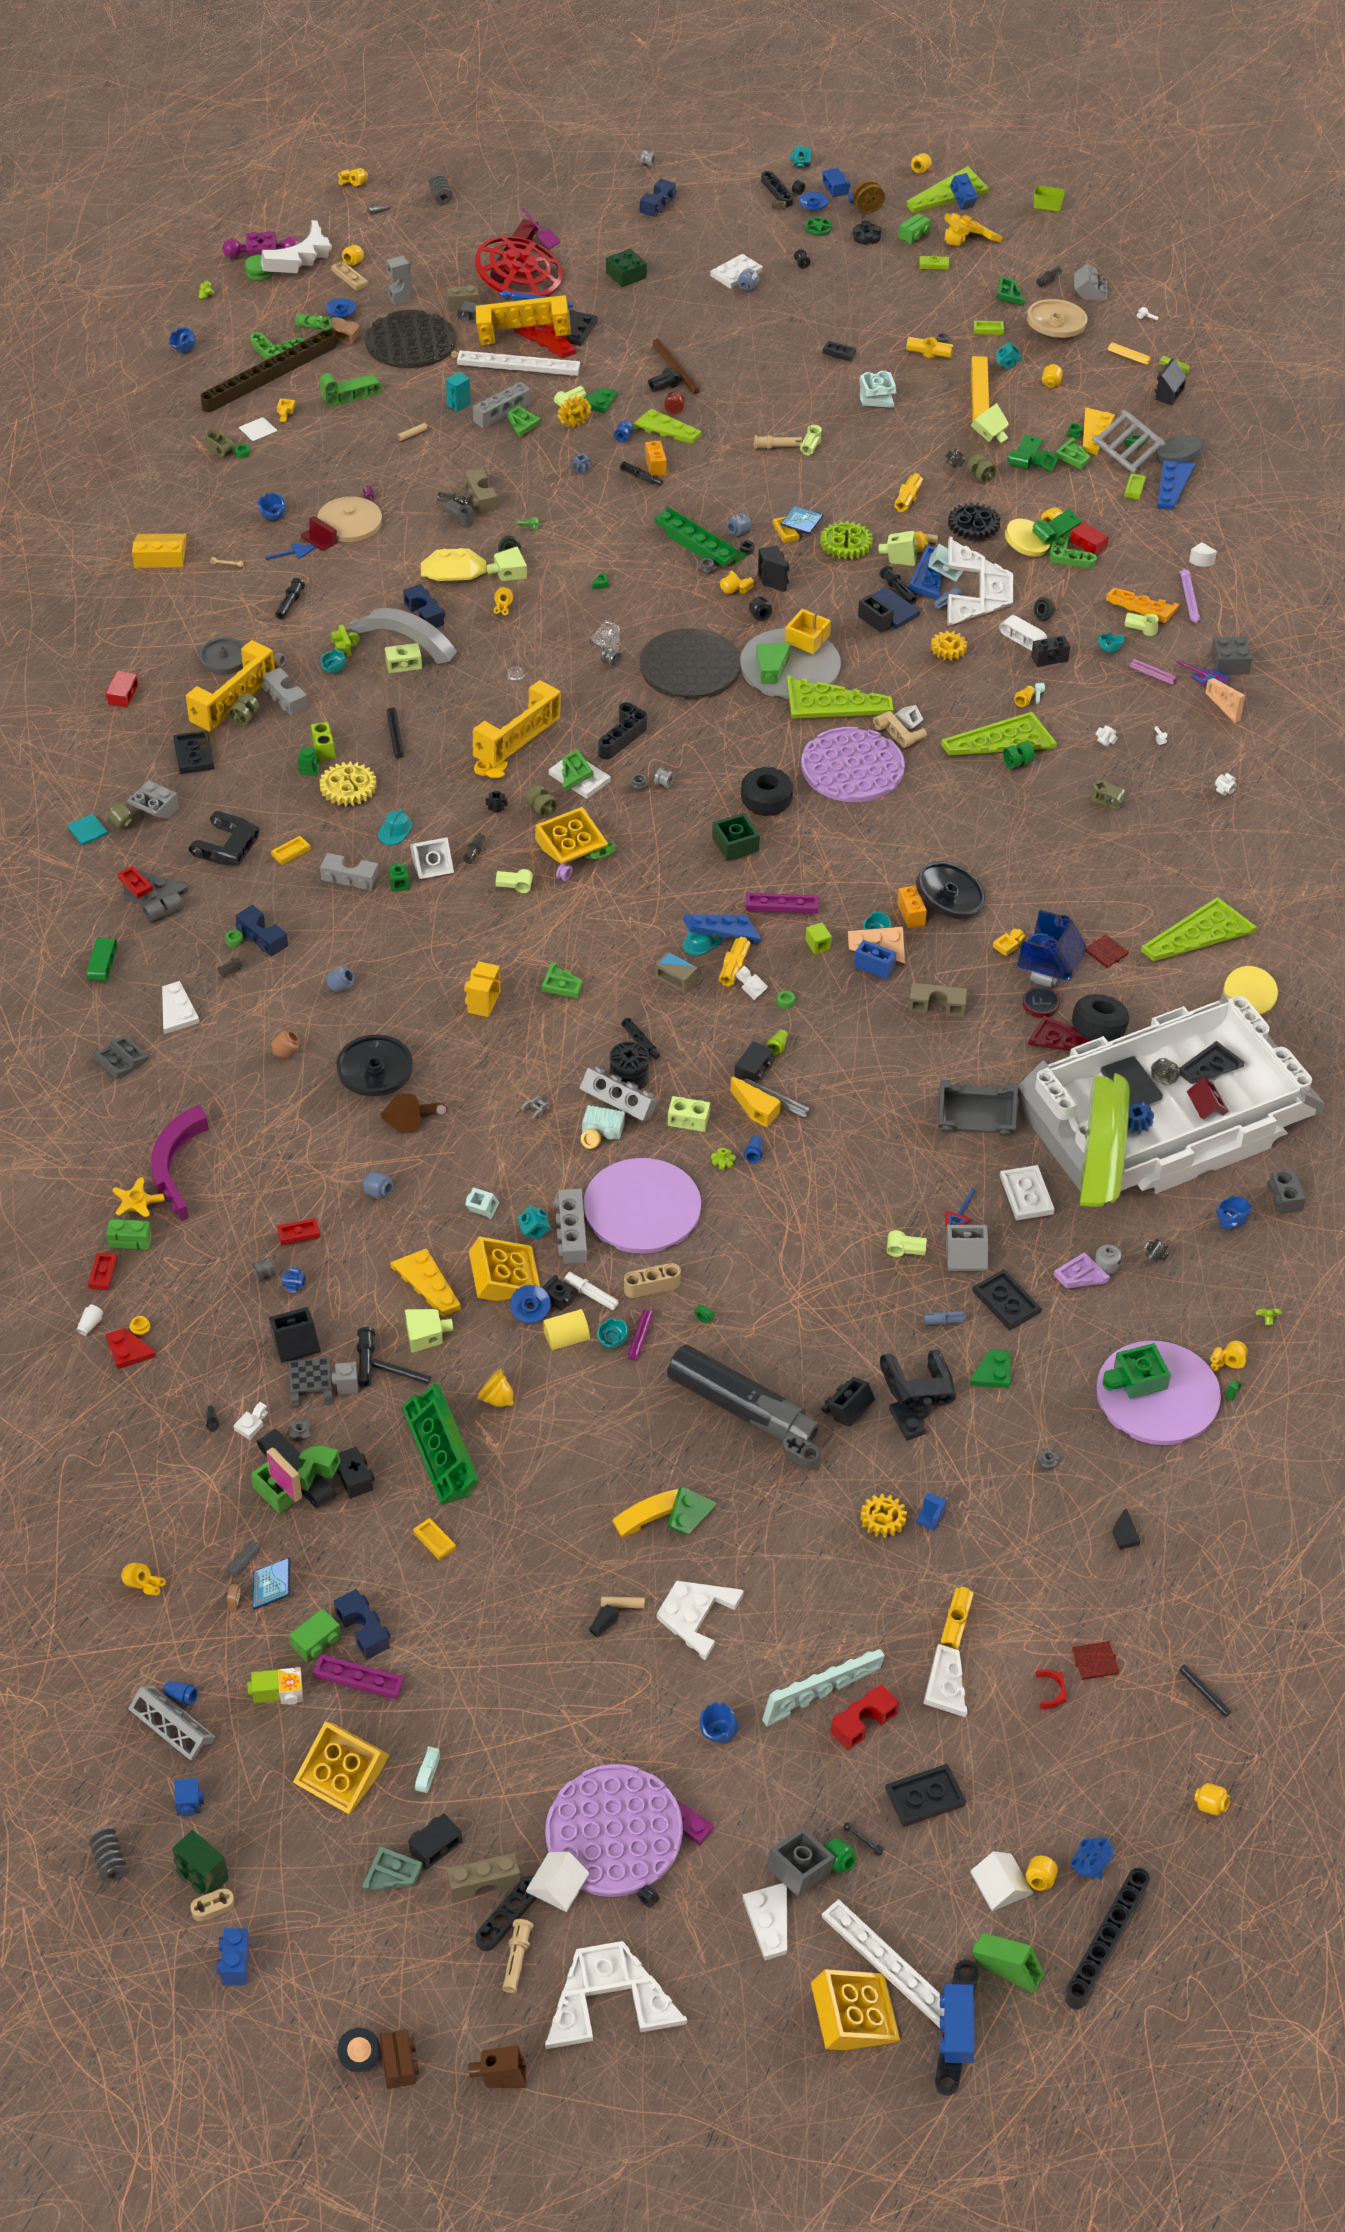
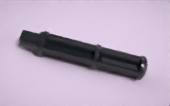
M625 461L620 465L622 471L648 481L653 485L662 486L663 480L659 479L657 475L652 476L639 467L637 468Z
M630 1018L623 1019L621 1025L637 1043L647 1049L649 1055L654 1059H658L660 1054L657 1052L655 1045L652 1044Z

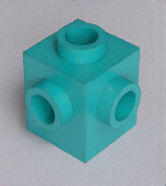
M796 146L792 151L793 153H790V161H793V166L804 168L805 165L811 164V148Z
M1010 341L996 352L997 363L1001 367L1004 366L1007 370L1015 366L1022 359L1019 349Z
M529 1206L518 1217L521 1231L525 1236L535 1240H539L551 1229L547 1214L541 1208Z

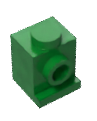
M301 748L298 756L299 774L317 775L320 762H318L319 758L316 756L315 749Z
M395 863L392 866H388L391 891L409 890V876L406 864ZM404 880V882H405V883H396V884H395L394 881Z

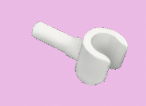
M1145 307L1138 310L1137 317L1140 319L1146 316L1157 321L1159 318L1148 313Z
M1158 726L1154 728L1158 734L1156 742L1159 745L1167 743L1165 739L1167 738V733H1162Z

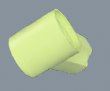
M582 386L566 393L560 391L555 395L554 402L558 406L560 404L564 405V400L569 401L570 396L572 399H574L575 395L578 398L580 396L584 398L586 397V392Z
M810 425L808 427L807 435L800 446V451L804 455L809 456L813 454L816 446L821 443L822 429L819 425Z
M1127 613L1124 626L1142 630L1147 636H1154L1158 632L1159 618L1155 614L1142 616Z
M521 869L517 873L497 871L496 886L515 888L520 893H527L531 888L533 874L527 869Z
M898 1230L891 1231L888 1234L887 1253L893 1257H900L904 1253L925 1255L927 1238L905 1236L903 1232Z

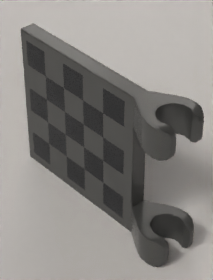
M329 1357L288 1361L292 1407L300 1406L299 1394L322 1391L324 1392L325 1404L333 1403Z

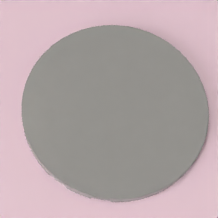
M785 628L770 630L754 637L746 644L741 653L740 669L744 679L753 688L756 687L761 690V693L771 697L780 696L784 697V699H789L787 675L793 676L792 679L801 680L803 678L808 679V682L812 683L823 682L833 685L838 679L841 669L840 655L834 645L828 640L821 644V647L814 654L790 645V658L778 683L761 684L756 660V644L784 643Z

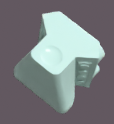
M879 371L877 374L866 372L859 377L860 400L863 406L895 407L891 394L896 393V385L891 372Z

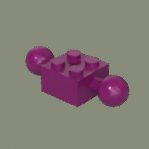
M276 232L246 233V243L240 244L236 239H228L223 243L222 249L223 253L229 258H236L241 252H246L248 259L253 255H262V250L285 249L295 246L300 242L295 237H287L283 242H277Z

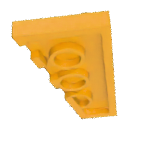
M1113 588L1106 596V601L1122 606L1129 611L1140 613L1142 616L1155 614L1159 618L1158 622L1166 623L1178 611L1180 605L1178 603L1173 605L1166 604V600L1159 599V601L1150 600L1149 596L1145 595L1137 597L1133 592Z

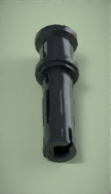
M890 565L881 569L879 575L887 581L890 587H894L910 604H914L917 601V596L901 581L900 575L895 573Z
M292 579L291 586L285 591V598L275 612L278 619L283 620L293 602L300 597V592L305 588V583L302 579Z
M362 1327L357 1330V1336L359 1337V1343L357 1344V1351L359 1352L358 1385L362 1386L363 1382V1387H369L372 1384L371 1371L372 1353L375 1350V1345L373 1344L375 1330L371 1327Z

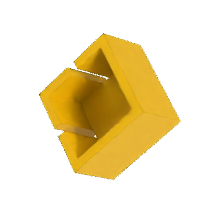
M801 609L785 627L784 643L790 642L791 646L814 654L830 636L831 620L818 615L816 617V629H814L815 614Z
M478 961L476 967L472 968L470 980L466 981L464 991L467 993L465 1004L467 1005L468 1013L484 1017L490 1016L501 992L499 980L500 966Z

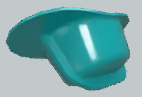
M402 808L387 814L385 822L378 831V839L382 843L396 845L402 842L412 829V821Z
M688 931L687 937L682 943L683 950L689 955H702L721 944L722 938L715 933L710 936Z

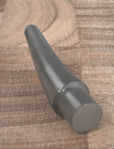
M391 206L367 207L366 211L367 213L374 214L388 210Z

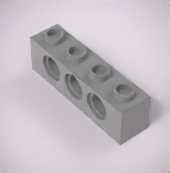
M519 382L474 405L473 422L484 429L507 417V412L517 406L525 408L531 405V389L522 382Z
M596 1066L595 1068L587 1069L579 1089L642 1121L651 1120L659 1099L653 1097L654 1094L647 1090L641 1091L637 1089L638 1086L631 1082L625 1083L621 1081L622 1077L615 1074L609 1075L606 1073V1069ZM603 1080L606 1082L605 1089L602 1087ZM619 1088H621L622 1095L620 1097L618 1095ZM635 1096L638 1098L637 1105L634 1104Z
M582 1189L558 1190V1198H555V1210H559V1213H556V1225H560V1229H557V1240H561L562 1243L558 1244V1254L563 1256V1264L587 1263Z

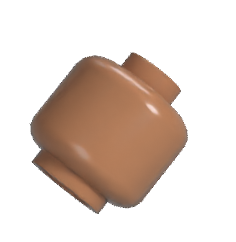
M281 1031L271 1042L274 1055L282 1058L291 1057L299 1049L298 1036L292 1031Z

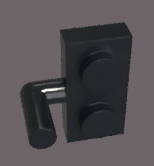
M930 1398L923 1400V1408L918 1412L914 1408H903L899 1402L889 1405V1410L906 1441L925 1435L926 1429L920 1419L930 1415L932 1403Z

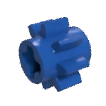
M292 1267L289 1269V1272H284L282 1285L287 1287V1292L296 1293L299 1289L304 1288L306 1275L301 1274L300 1268Z

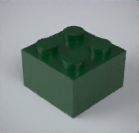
M627 249L606 258V274L621 287H625L647 278V263L632 249Z
M745 813L713 822L712 838L727 861L759 851L760 835Z
M193 1829L172 1848L173 1861L177 1868L175 1870L181 1879L189 1880L192 1883L193 1889L198 1894L203 1893L206 1895L214 1892L229 1880L225 1857Z

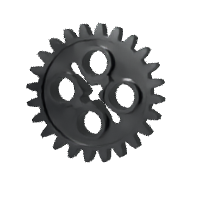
M970 502V505L964 503V506L958 505V508L954 507L953 511H950L948 526H950V530H953V534L958 533L957 537L963 536V539L967 537L970 541L973 538L976 541L979 538L984 540L985 537L990 539V536H995V532H998L1000 528V517H998L999 513H995V509L991 510V506L985 507V504L980 506L978 502L976 505H973L972 502Z

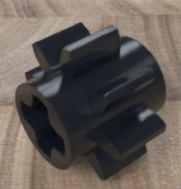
M493 791L489 793V798H485L488 810L495 813L504 811V806L508 805L505 794H502L500 791Z

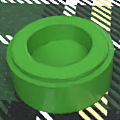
M239 930L227 932L225 935L226 944L229 947L241 946L244 942L243 933Z
M790 991L780 992L777 995V1005L783 1009L792 1008L795 1005V995Z

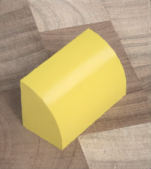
M582 1309L543 1320L544 1334L552 1351L590 1340L588 1324Z

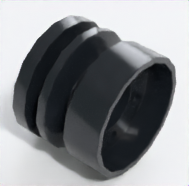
M628 1041L614 1046L610 1052V1075L615 1074L622 1077L621 1081L625 1083L631 1082L636 1084L639 1090L644 1088L649 1081V1053L647 1049L639 1043Z

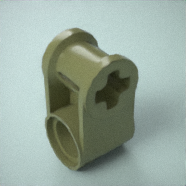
M217 430L206 432V447L208 450L214 452L219 457H224L227 452L234 450L235 444L230 438L219 433Z
M1097 780L1093 784L1094 791L1091 793L1090 798L1095 803L1115 810L1122 804L1126 797V791L1103 780Z

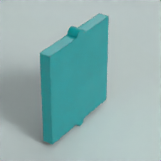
M94 814L82 819L79 818L78 821L67 825V828L82 846L108 835V831Z

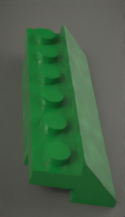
M666 506V511L654 518V523L666 530V536L703 559H712L714 563L718 562L725 567L731 562L737 564L747 557L742 551Z
M433 1383L421 1396L414 1394L402 1406V1410L439 1501L445 1505L472 1496L470 1490L480 1481L439 1384Z

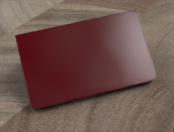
M313 516L309 518V530L301 533V538L324 551L337 543V530Z
M1203 1077L1187 1090V1094L1201 1119H1206L1214 1111L1223 1116L1229 1112L1215 1084Z

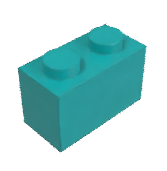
M461 372L446 379V403L456 412L471 405L470 378Z

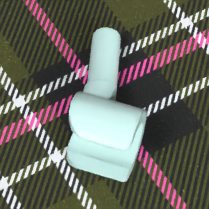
M1044 683L1035 684L1036 704L1040 703V693L1045 692Z

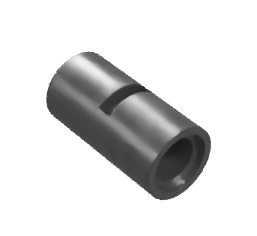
M174 892L143 905L142 909L148 922H152L183 909V903L179 894Z

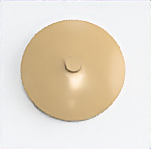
M1045 299L1037 301L1029 307L1027 321L1033 329L1044 335L1066 338L1076 336L1085 330L1087 315L1083 309L1071 302L1059 299Z
M361 497L334 499L326 503L319 510L317 516L318 519L337 530V541L358 542L368 539L376 534L382 525V514L379 507L372 501Z

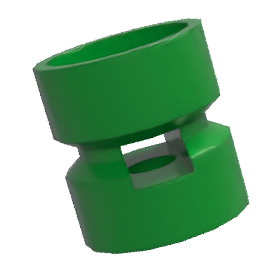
M1025 741L1018 743L1016 746L1012 745L1004 748L1003 759L1009 769L1020 767L1021 764L1033 763L1035 753L1032 745Z

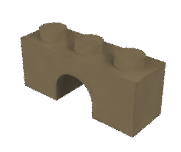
M483 468L464 472L463 486L467 488L468 496L472 498L473 506L477 507L479 513L497 510V495L493 487L488 488V480Z
M912 983L909 1011L927 1013L928 1007L931 1004L938 1003L946 1008V1015L964 1017L967 988Z
M515 1853L447 1868V1879L452 1901L456 1902L473 1898L479 1888L487 1885L497 1886L498 1891L515 1888L520 1882V1871Z

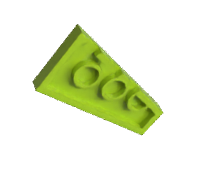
M654 409L648 410L633 423V427L636 430L642 428L648 433H652V431L658 432L660 436H673L675 440L690 444L697 441L702 434V431Z

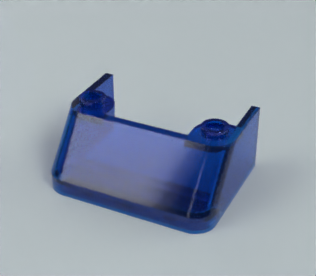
M1039 910L1034 934H1048V936L1054 939H1047L1041 945L1023 940L1017 967L1062 980H1070L1085 954L1086 943L1069 916Z

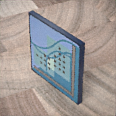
M794 505L781 522V526L810 535L823 518V514Z
M289 1557L254 1571V1610L290 1596L291 1559Z

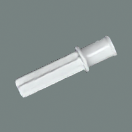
M571 1271L564 1278V1283L577 1289L578 1293H584L611 1310H615L619 1304L616 1298L588 1283L587 1279H582Z

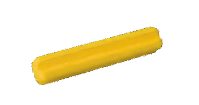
M1113 342L1109 345L1108 350L1110 352L1148 365L1151 361V357Z

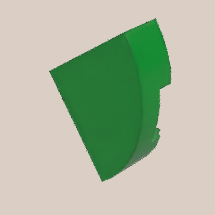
M606 573L599 574L593 580V589L609 588Z
M1235 1379L1231 1381L1226 1395L1227 1399L1232 1401L1235 1399L1241 1388V1382Z

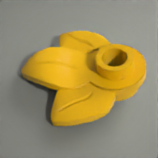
M479 760L474 766V771L481 776L486 775L494 779L502 778L505 776L503 771L508 763L502 761L493 768L488 761Z

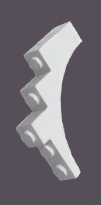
M311 220L310 234L303 242L285 249L262 250V270L298 273L301 265L313 266L316 258H328L329 253L332 251V244L329 243L328 237L321 235V227H319L318 221Z

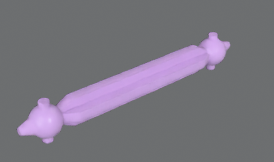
M1183 568L1179 573L1182 578L1190 620L1197 623L1201 621V618L1198 614L1191 575L1188 570Z

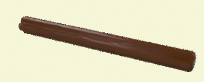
M659 339L653 340L652 345L674 372L680 376L693 394L699 393L700 387Z

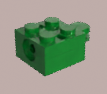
M1155 1343L1117 1352L1114 1369L1104 1372L1102 1383L1109 1391L1124 1387L1129 1399L1167 1390L1171 1374Z

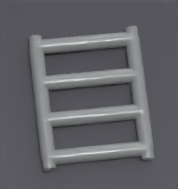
M1124 409L1121 412L1122 415L1098 437L1094 436L1092 440L1126 469L1135 474L1137 468L1157 449L1163 448L1166 443ZM1125 419L1132 423L1112 444L1108 445L1103 441ZM1137 428L1144 433L1121 455L1114 450ZM1148 438L1156 442L1133 464L1126 460Z

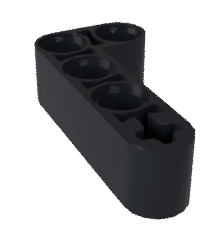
M629 702L619 705L620 723L598 741V755L601 759H611L647 730V713Z

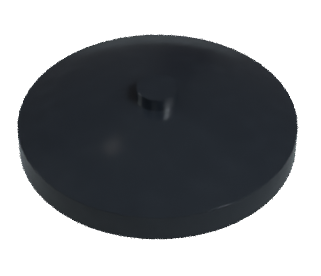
M944 861L930 862L921 868L916 878L917 891L924 902L938 913L955 919L974 917L980 912L985 903V892L980 882L969 871L956 864Z
M367 1035L351 1041L341 1050L336 1063L337 1074L341 1083L350 1091L364 1096H383L397 1091L408 1082L413 1071V1059L410 1050L401 1041L386 1035Z

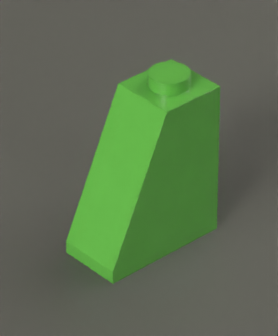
M790 642L756 644V660L761 684L778 683L790 658Z
M982 1933L979 1940L974 1944L972 1952L979 1966L1029 1992H1036L1045 1974L1032 1946Z

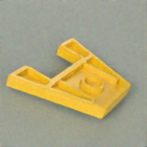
M946 213L944 219L957 233L968 235L969 232L982 234L992 241H1002L1003 237L971 220L972 218L967 215L963 217L957 213Z

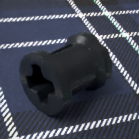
M799 249L794 253V258L798 261V266L801 269L807 268L810 265L811 260L807 257L804 249Z

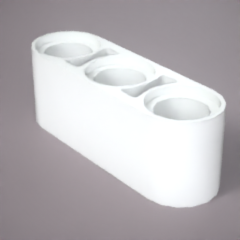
M1011 615L999 625L1000 632L1031 651L1033 641L1047 639L1046 634L1042 630L1015 615Z

